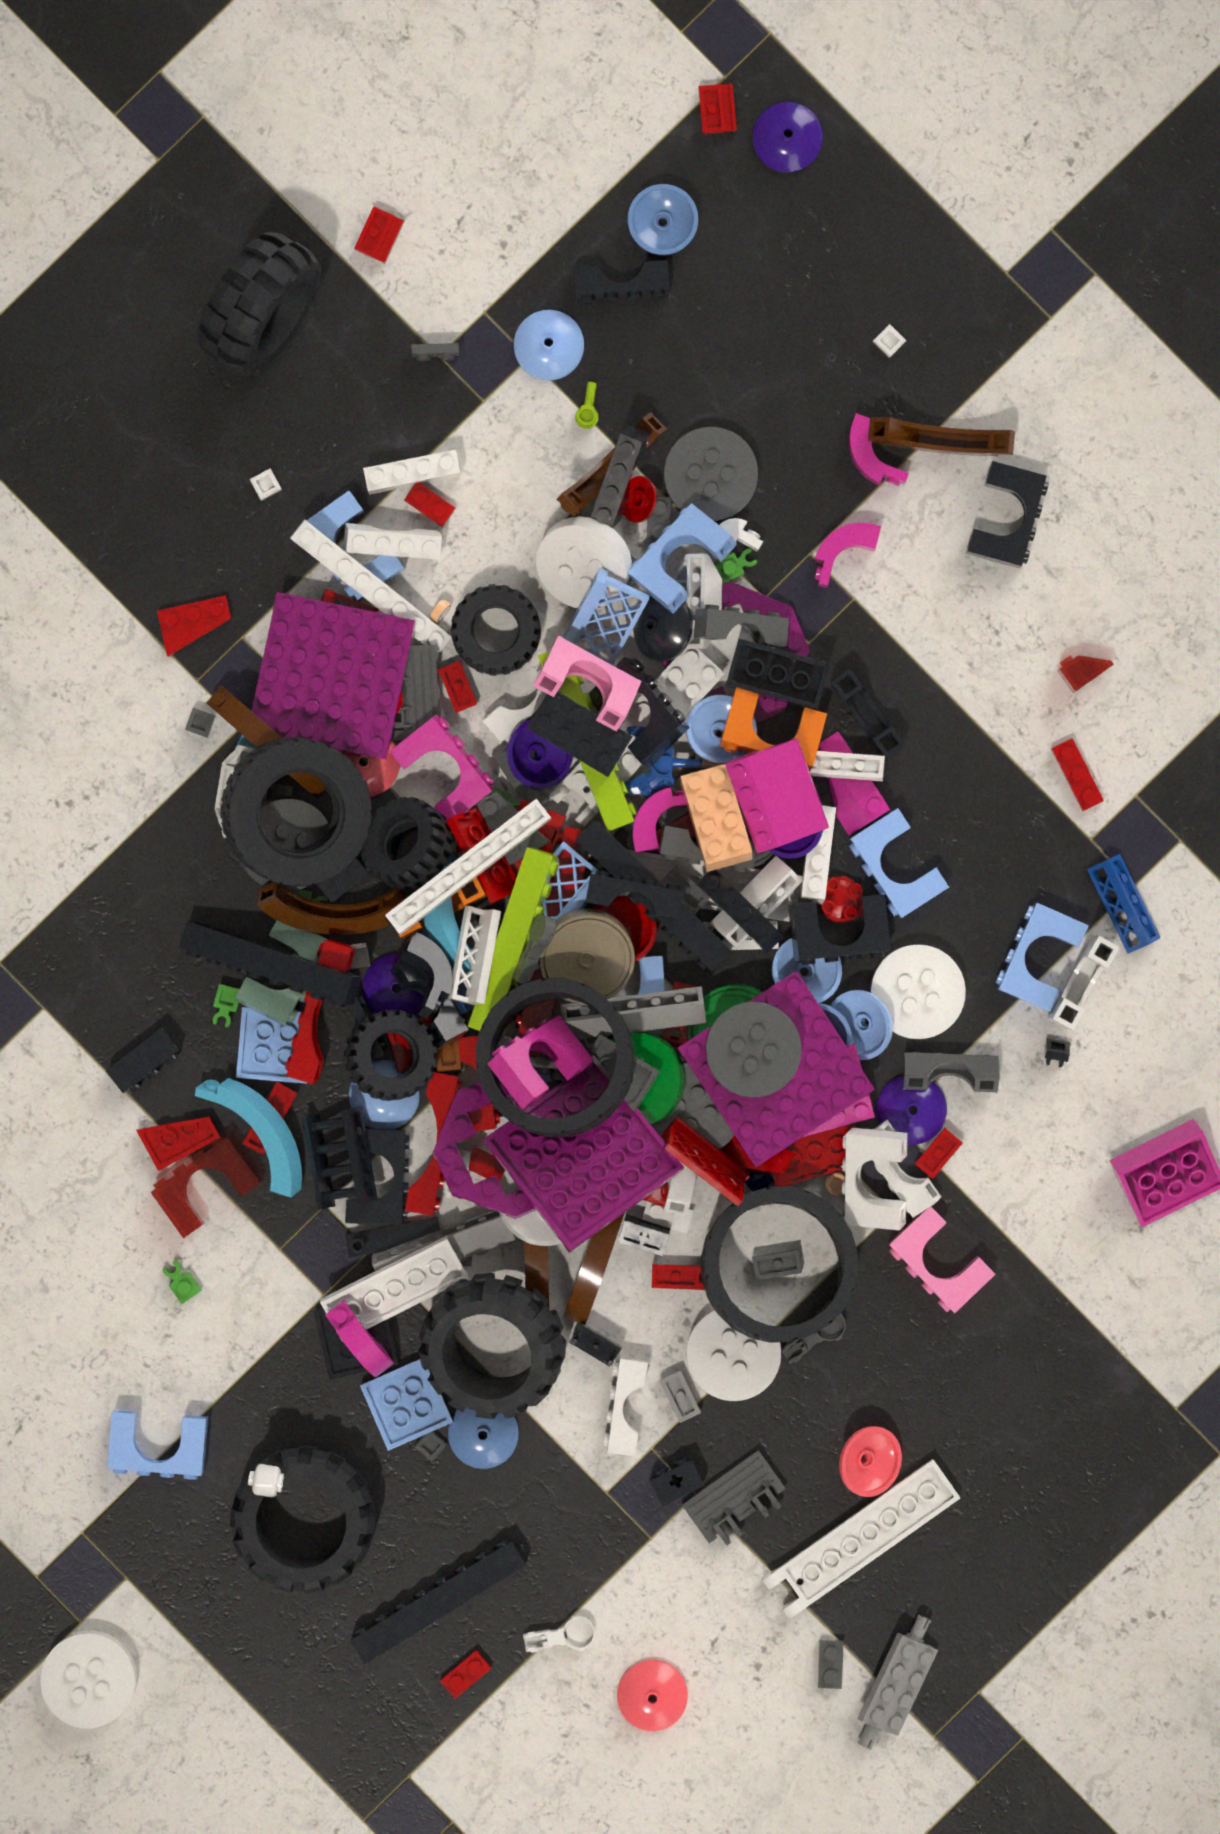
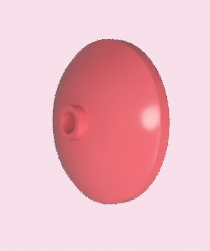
M392 740L390 742L389 751L396 746ZM338 750L343 755H346L362 774L363 781H366L369 790V797H375L384 793L393 785L398 776L400 764L389 751L387 760ZM363 757L368 759L366 766L360 765L359 761Z
M869 1426L855 1432L845 1443L839 1460L840 1476L845 1486L851 1492L864 1497L876 1496L886 1491L897 1478L901 1468L902 1453L900 1444L890 1431L881 1427Z
M645 1660L633 1665L624 1673L618 1685L617 1702L622 1715L631 1725L644 1731H660L672 1726L680 1719L687 1705L688 1693L682 1675L673 1666L663 1661ZM653 1694L656 1695L657 1700L650 1702L648 1697Z

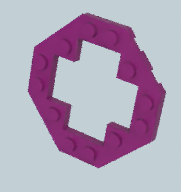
M732 581L722 585L721 610L740 604L743 613H746V610H759L760 615L765 616L766 612L780 613L781 618H789L787 647H783V650L804 657L808 656L810 649L791 606ZM673 660L662 662L664 668L666 669ZM721 686L709 691L703 699L713 695H726L724 687ZM759 696L753 715L755 722L758 723L783 713L787 703Z
M499 1080L500 1086L504 1091L505 1095L507 1097L510 1096L514 1103V1106L522 1110L519 1104L515 1101L512 1095L508 1092V1090ZM477 1082L457 1091L434 1147L433 1155L452 1196L459 1199L463 1198L474 1202L478 1206L492 1211L495 1210L506 1214L510 1218L517 1219L536 1210L523 1192L518 1190L505 1195L496 1175L474 1184L456 1146L457 1143L476 1136L475 1128L468 1114L491 1104L480 1082ZM547 1090L541 1097H543L544 1095H546V1094L549 1093L550 1091Z

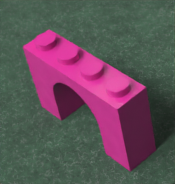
M436 714L389 752L404 770L421 756L431 751L448 753L456 760L460 768L459 784L455 790L434 806L448 820L452 816L465 813L492 792L495 787L492 785L494 783L492 777L487 772L483 773L478 767L480 763L472 753L468 754L463 748L465 744L458 735L453 736L449 731L450 725L442 716L439 718Z
M557 1016L552 1020L549 1017L543 1020L538 1025V1029L530 1028L522 1035L523 1038L515 1037L507 1044V1048L504 1045L499 1047L492 1053L494 1058L488 1063V1066L523 1110L537 1101L549 1089L531 1065L529 1051H538L549 1057L567 1081L581 1073L594 1059L562 1018Z

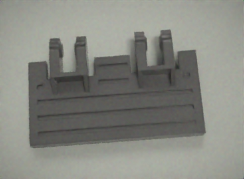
M437 644L413 645L410 647L402 685L403 707L398 712L401 713L402 722H395L393 727L404 728V730L394 731V741H403L434 715L437 714L439 718L441 717Z
M756 1450L682 1503V1506L708 1543L717 1538L712 1531L714 1527L724 1543L729 1545L731 1543L730 1538L720 1527V1524L727 1520L733 1532L740 1537L743 1533L731 1515L734 1514L739 1522L756 1511L750 1503L752 1500L762 1515L767 1518L769 1511L763 1506L758 1497L765 1492L771 1500V1504L778 1510L782 1506L769 1487L772 1486L777 1494L786 1488L760 1451Z

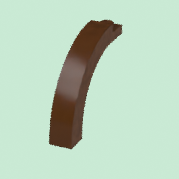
M652 413L643 417L635 426L652 433L646 451L667 430ZM615 448L584 477L560 494L556 500L564 511L572 516H577L598 498Z
M870 417L868 441L918 451L971 456L1013 455L1015 431L947 428L911 423L891 417Z
M222 685L206 702L257 748L268 741L272 742L275 739L282 738ZM301 772L289 774L316 798L325 789L323 783L312 774Z
M272 882L258 889L257 906L272 918L296 929L325 935H352L370 932L390 925V921L385 915L404 901V892L397 888L366 902L335 905L309 900L292 892L284 885Z
M624 1214L591 1237L564 1318L586 1325Z
M524 1241L525 1289L531 1292L536 1287L549 1299L548 1246L533 1245Z

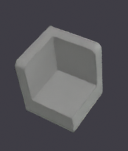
M367 943L350 945L356 947L350 969L371 966Z

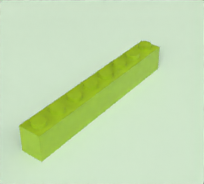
M548 652L538 655L541 666ZM576 675L565 677L558 691L590 710L589 707L593 706L588 692L583 694L580 686L584 684L582 677ZM580 761L608 832L634 822L633 816L637 814L632 802L627 804L624 795L628 791L624 781H618L615 774L619 772L617 764L609 777H606Z
M534 847L526 848L495 942L485 1003L474 1006L468 1027L480 1031L492 1007L508 992L514 990L515 987H519L520 983L512 976L526 949L534 920L544 913L542 905L544 899L548 898L552 885L549 883L552 875L555 876L559 868L557 855Z

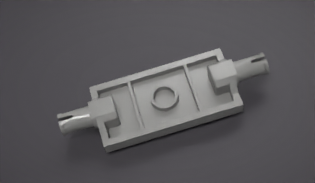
M918 1614L910 1633L906 1635L897 1633L857 1718L867 1724L860 1740H858L859 1745L865 1748L868 1747L871 1750L878 1732L882 1730L897 1736L899 1735L938 1652L936 1648L923 1643L924 1640H922L931 1623L930 1619L924 1616L921 1617Z

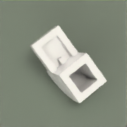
M732 518L719 525L732 535L735 542L738 540L758 552L763 541L759 540L761 536L750 529L747 532L743 530L747 524V521L743 519Z

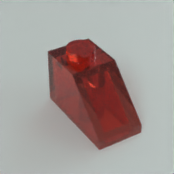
M1070 655L1059 663L1061 668L1057 672L1072 693H1074L1114 664L1110 660L1081 655L1073 659Z

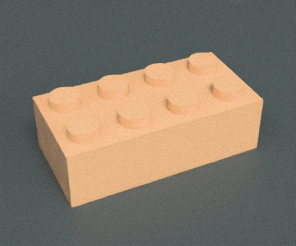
M725 764L681 776V786L706 872L752 860L751 845Z

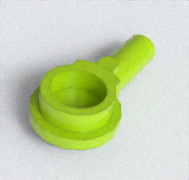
M594 382L587 383L584 405L577 410L575 415L577 425L583 429H591L598 422V413L593 407L597 386Z

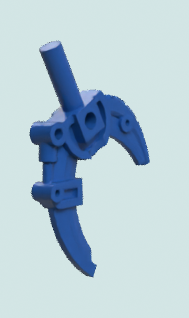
M637 726L627 727V731H629V735L637 737L646 727L640 726L638 728ZM670 747L652 766H649L651 771L648 774H641L632 781H624L628 791L627 795L643 794L650 796L653 791L659 788L663 789L667 786H672L675 783L673 767L701 769L702 760L674 758V748Z

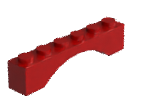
M331 939L324 940V943L319 945L317 951L318 963L348 972L352 965L356 947ZM306 991L304 1002H307L306 1007L299 1015V1032L293 1037L291 1047L294 1049L292 1057L289 1056L286 1061L285 1070H288L287 1077L309 1084H316L319 1082L324 1064V1058L320 1051L317 1037V1021L323 1000L310 997V992Z
M433 1071L434 1076L428 1081L426 1096L432 1105L436 1117L438 1140L455 1095L462 1088V1082L458 1081L459 1076ZM434 1155L426 1171L409 1187L405 1207L407 1212L433 1216L434 1211L439 1212L441 1198L437 1197L438 1188H443L445 1179L441 1174Z

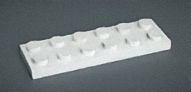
M445 1236L321 1298L320 1303L327 1314L341 1302L345 1301L365 1329H368L446 1290L447 1287L460 1279H468V1274L449 1239Z

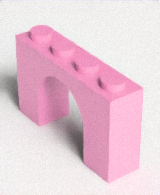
M558 636L548 651L533 686L554 697L567 676L576 675L590 680L599 688L603 696V704L596 721L617 732L629 712L641 681Z
M930 1206L918 1214L888 1243L892 1247L889 1252L898 1261L902 1258L908 1264L905 1269L914 1278L918 1275L924 1281L921 1286L930 1295L935 1293L940 1298L937 1303L946 1312L951 1309L952 1312L956 1313L995 1273L978 1256L961 1272L950 1278H938L926 1270L922 1260L924 1246L946 1224L942 1217Z

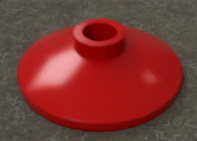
M636 476L630 479L624 496L628 498L623 515L630 522L641 523L650 517L655 508L656 490L652 481L647 477Z

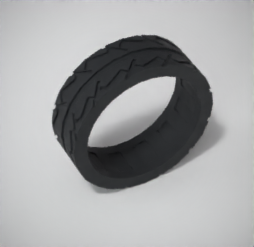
M544 978L520 985L508 992L492 1007L482 1024L476 1043V1069L481 1087L489 1101L510 1122L533 1134L545 1137H569L588 1132L597 1127L620 1107L629 1091L634 1075L635 1050L630 1031L620 1013L600 992L581 982L565 978ZM553 998L572 999L598 1011L606 1019L612 1030L616 1043L617 1057L614 1074L608 1088L601 1097L586 1110L573 1116L558 1119L540 1118L527 1114L515 1107L502 1090L498 1077L488 1066V1063L494 1058L492 1053L497 1050L498 1042L504 1029L513 1017L524 1008L536 1002Z
M790 1186L767 1187L743 1196V1202L739 1206L732 1203L714 1221L703 1245L700 1259L701 1279L707 1299L720 1318L732 1329L749 1338L764 1342H792L822 1330L831 1324L845 1309L856 1285L859 1271L858 1252L849 1226L841 1214L826 1200L809 1191ZM781 1204L804 1210L822 1224L834 1242L838 1256V1276L835 1289L821 1311L804 1323L783 1327L758 1322L741 1312L731 1301L724 1289L719 1269V1255L722 1242L728 1229L736 1219L746 1211L758 1206Z

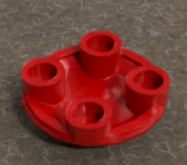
M835 876L828 879L825 900L822 905H819L821 912L826 918L834 922H847L855 919L858 915L856 898L863 897L862 887L846 876Z

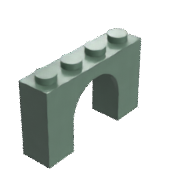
M278 920L275 922L268 938L272 942L290 950L295 955L316 962L319 961L317 956L319 945L324 943V940H327L316 933L293 928ZM246 977L235 997V1001L286 1027L288 1022L293 1023L299 1012L296 1010L299 1001L304 1002L306 991L303 990V993L289 990V988L273 990Z

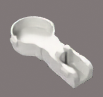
M576 1615L572 1616L563 1627H558V1629L528 1632L523 1634L526 1652H538L540 1649L551 1648L553 1645L567 1644L570 1648L578 1650V1652L584 1651L594 1639V1627L590 1620Z

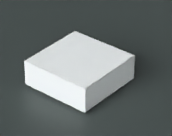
M890 324L873 340V343L889 358L906 342Z
M271 468L250 479L261 501L282 490Z

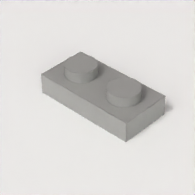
M681 1369L659 1380L680 1423L701 1413Z

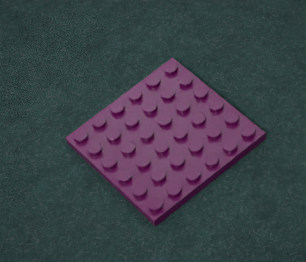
M277 592L252 712L282 738H307L327 744L337 750L387 760L416 621Z
M797 970L749 1001L770 1004L780 1009L792 1020L801 1040L800 1063L792 1079L780 1090L764 1097L747 1098L735 1095L724 1089L712 1076L705 1056L706 1039L712 1026L677 1048L755 1168L875 1090Z
M592 1062L581 1073L568 1081L565 1080L523 1110V1112L540 1118L552 1119L573 1116L595 1103L608 1088L610 1081L597 1065ZM625 1099L605 1122L582 1134L569 1137H545L527 1132L508 1121L483 1139V1142L569 1253L684 1170V1166L680 1161L664 1149L665 1142L639 1109L633 1112Z

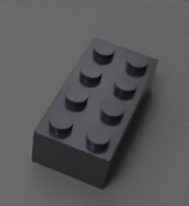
M738 638L725 686L734 689L738 687L758 693L759 696L817 710L830 663Z
M557 691L554 697L549 694L545 696L527 726V729L606 777H609L633 736L620 728L616 732L596 721L598 715Z

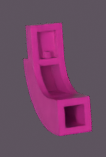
M856 413L849 432V451L856 468L865 478L877 485L881 483L882 477L887 478L886 482L899 486L901 483L904 485L909 473L888 466L875 456L872 442L868 441L870 418Z
M852 523L833 531L822 542L814 561L823 563L822 566L818 565L815 579L819 580L818 586L827 588L834 560L840 552L854 547L875 551L881 526L870 523Z
M671 787L663 789L652 795L641 806L632 830L635 854L659 848L656 836V822L666 810L687 805L683 790L677 791L676 796H672Z
M345 1301L325 1315L341 1340L371 1375L377 1377L394 1364V1361L383 1346L369 1334Z

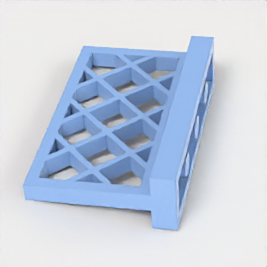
M599 568L562 638L575 645L579 641L587 640L590 648L585 649V651L593 653L598 658H600L598 652L608 649L611 658L609 661H604L613 665L650 596L607 576L608 571ZM610 585L618 589L620 595L608 597L606 588ZM635 597L642 601L640 605L630 607L627 598ZM622 600L626 609L614 611L611 602ZM607 604L610 613L599 615L596 607ZM628 614L631 620L630 623L620 625L617 616ZM612 618L615 627L605 629L601 620ZM597 622L600 631L589 633L586 625ZM618 632L621 640L610 643L607 634ZM603 636L606 644L595 647L592 638Z
M562 842L553 854L558 856L557 862H559V855L566 849L572 854V864L559 866L557 871L558 883H549L552 886H558L559 899L546 901L545 898L543 902L545 916H547L546 904L559 902L560 913L555 917H551L554 920L570 911L584 909L588 904L585 903L590 876L587 880L577 881L576 867L586 866L592 871L591 874H595L596 870H598L565 842ZM575 858H577L581 863L576 864ZM573 867L574 881L561 882L560 869ZM583 883V885L578 889V884ZM574 884V896L562 899L561 885ZM569 901L563 908V902Z

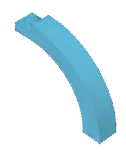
M453 852L448 857L450 862L447 867L459 859ZM449 897L423 917L429 938L444 952L453 973L460 930L453 913L452 899ZM468 959L462 962V969L465 974L471 969Z
M230 1078L221 1084L216 1080H206L196 1087V1097L221 1104L233 1110L256 1132L266 1150L270 1164V1191L292 1197L302 1188V1167L299 1152L288 1126L276 1109L259 1093Z

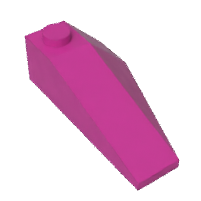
M839 732L819 743L820 751L853 754ZM827 777L833 804L836 807V817L848 835L853 834L890 810L871 780Z

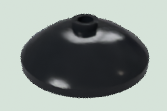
M649 595V600L633 628L635 642L639 650L651 660L661 662L673 660L686 649L690 641L693 628L691 611L687 603L684 602L673 614Z

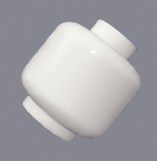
M259 1464L255 1471H250L248 1485L252 1486V1491L255 1495L275 1497L277 1492L281 1493L284 1474L281 1473L280 1468L277 1466Z

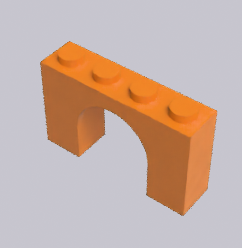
M736 687L719 746L724 747L725 751L749 754L774 746L762 741L753 728L752 720L759 696L758 693ZM804 707L793 739L798 738L810 772L814 765L827 713Z
M477 877L451 896L453 913L487 897ZM423 918L403 934H399L400 938L404 939L412 935L414 931L418 932L424 928Z

